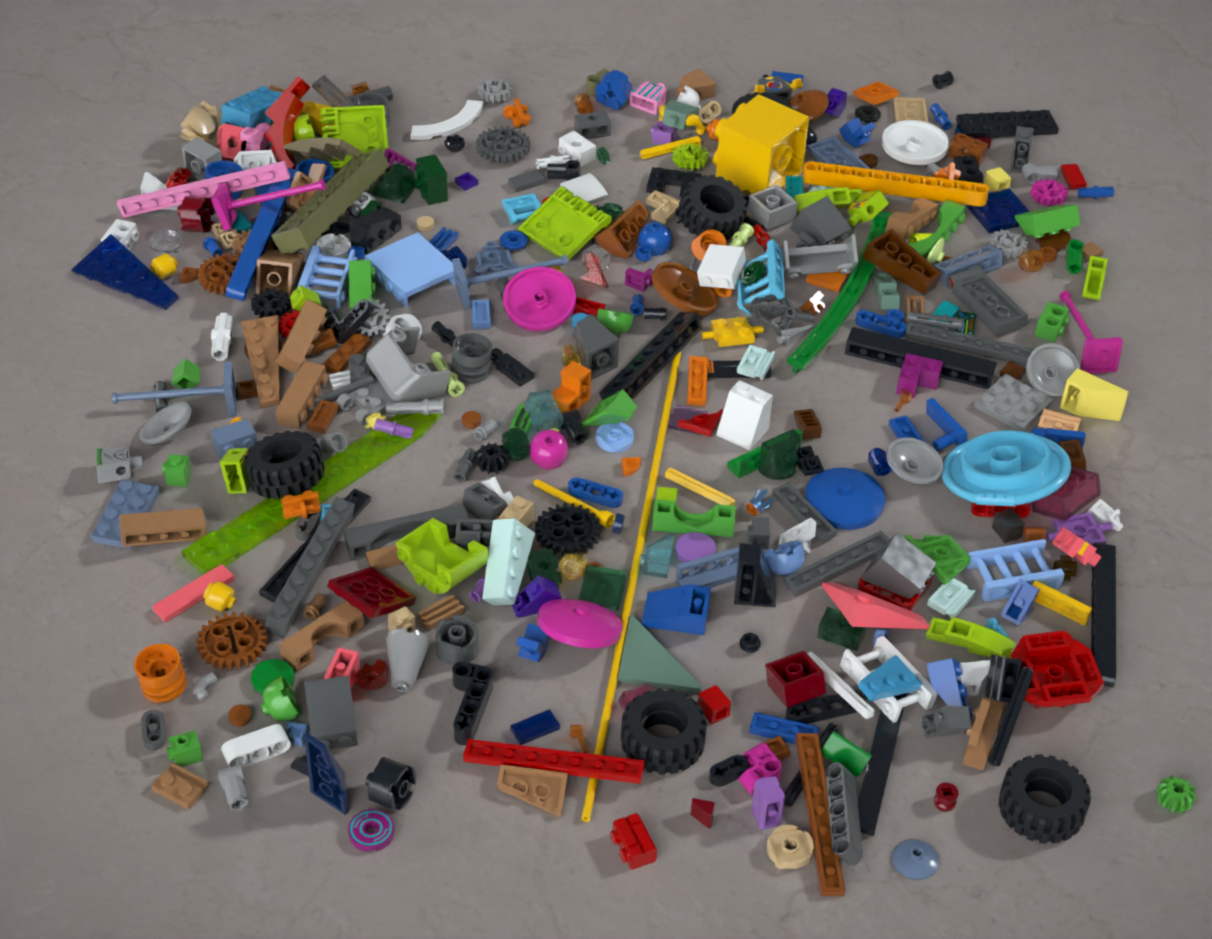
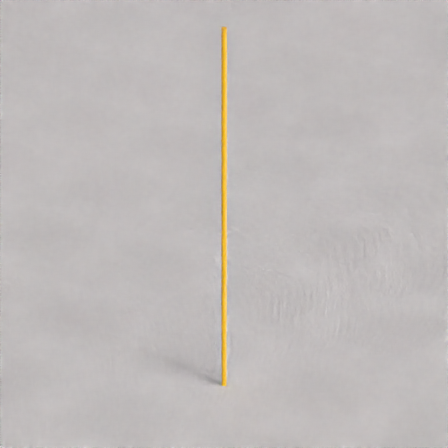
M681 352L672 361L621 617L623 628L621 637L616 642L594 752L596 755H603ZM589 778L581 817L585 822L591 819L598 783L596 778Z

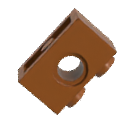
M957 133L951 140L948 157L954 159V156H974L980 167L985 161L988 143L968 137L965 134Z

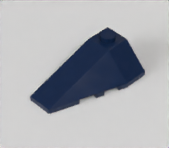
M307 733L304 735L310 791L346 815L348 813L345 772L326 745Z

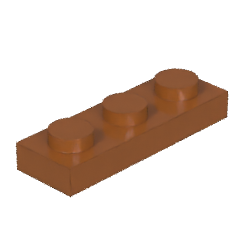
M359 333L353 334L323 363L326 366V370L331 373L343 372L350 366V355L362 354L371 345V339Z

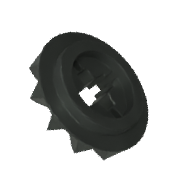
M870 105L860 106L855 110V118H859L861 122L864 121L865 123L878 122L881 116V112Z

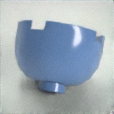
M790 541L778 545L779 548L773 551V548L765 551L764 556L769 570L777 575H785V577L799 570L803 566L806 557L802 542Z

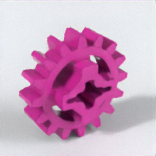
M1041 179V182L1036 180V183L1032 184L1030 195H1032V199H1036V203L1041 202L1042 206L1047 205L1050 207V205H1062L1063 202H1066L1068 191L1066 190L1067 187L1063 186V183L1058 184L1057 180L1048 179V181Z

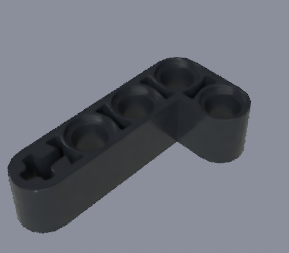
M457 662L452 668L453 686L460 691H465V695L453 724L454 740L459 745H466L468 739H474L492 693L493 672L486 666L468 662Z

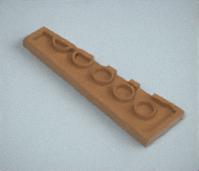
M278 316L241 321L260 406L264 408L279 405V365L275 363L279 355Z

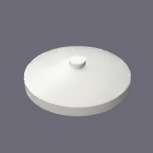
M904 120L893 123L884 130L882 136V147L889 156L900 162L912 165H926L941 160L946 155L949 145L946 134L940 128L918 120Z

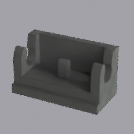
M479 482L464 490L462 504L465 510L478 519L495 520L496 516L498 518L505 510V506H507L505 500Z

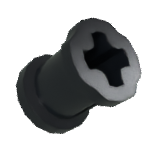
M945 71L944 74L934 75L932 81L935 88L939 89L943 85H952L954 78L950 71Z

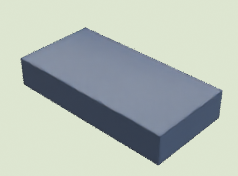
M472 300V329H491L490 300Z

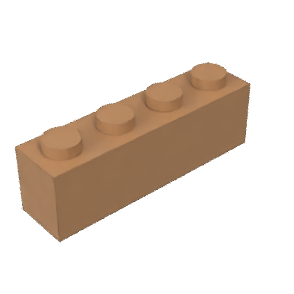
M308 299L306 300L275 361L276 364L296 373L303 362L307 361L305 355L310 354L314 346L311 342L312 340L316 341L320 334L318 328H322L327 319L324 317L327 309Z
M307 361L303 362L276 409L277 425L299 429L302 423L306 421L308 412L313 409L314 402L320 396L323 385L327 384L328 374H326L325 365Z
M203 508L119 515L122 547L205 540L206 523Z

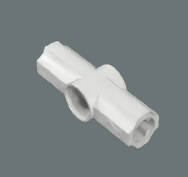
M220 313L219 316H216L215 328L211 332V357L216 359V361H224L225 358H228L229 345H232L233 321L232 316H229L227 313Z

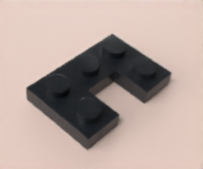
M652 167L646 192L652 193L656 190L663 193L665 185L681 187L680 197H682L689 182L702 176V174Z

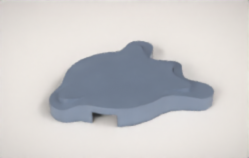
M488 241L483 247V251L480 253L478 251L476 254L477 266L474 269V275L480 276L489 271L494 273L518 267V265L511 260V254L508 249L506 251L502 250L501 246L495 241Z

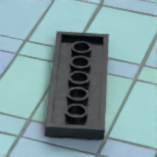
M1049 110L965 113L956 115V122L962 134L971 138L1015 136L1017 126L1034 128L1033 135L1058 134L1059 131Z

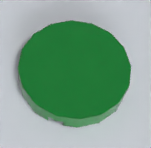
M280 659L262 661L251 672L250 679L253 690L263 696L265 687L280 676L285 678L292 688L295 681L292 666Z

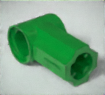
M1077 239L1069 241L1065 254L1066 270L1070 274H1077L1083 268L1084 243Z

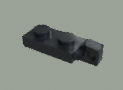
M498 348L492 349L491 360L496 365V369L519 387L534 379L535 373L511 355L503 354Z

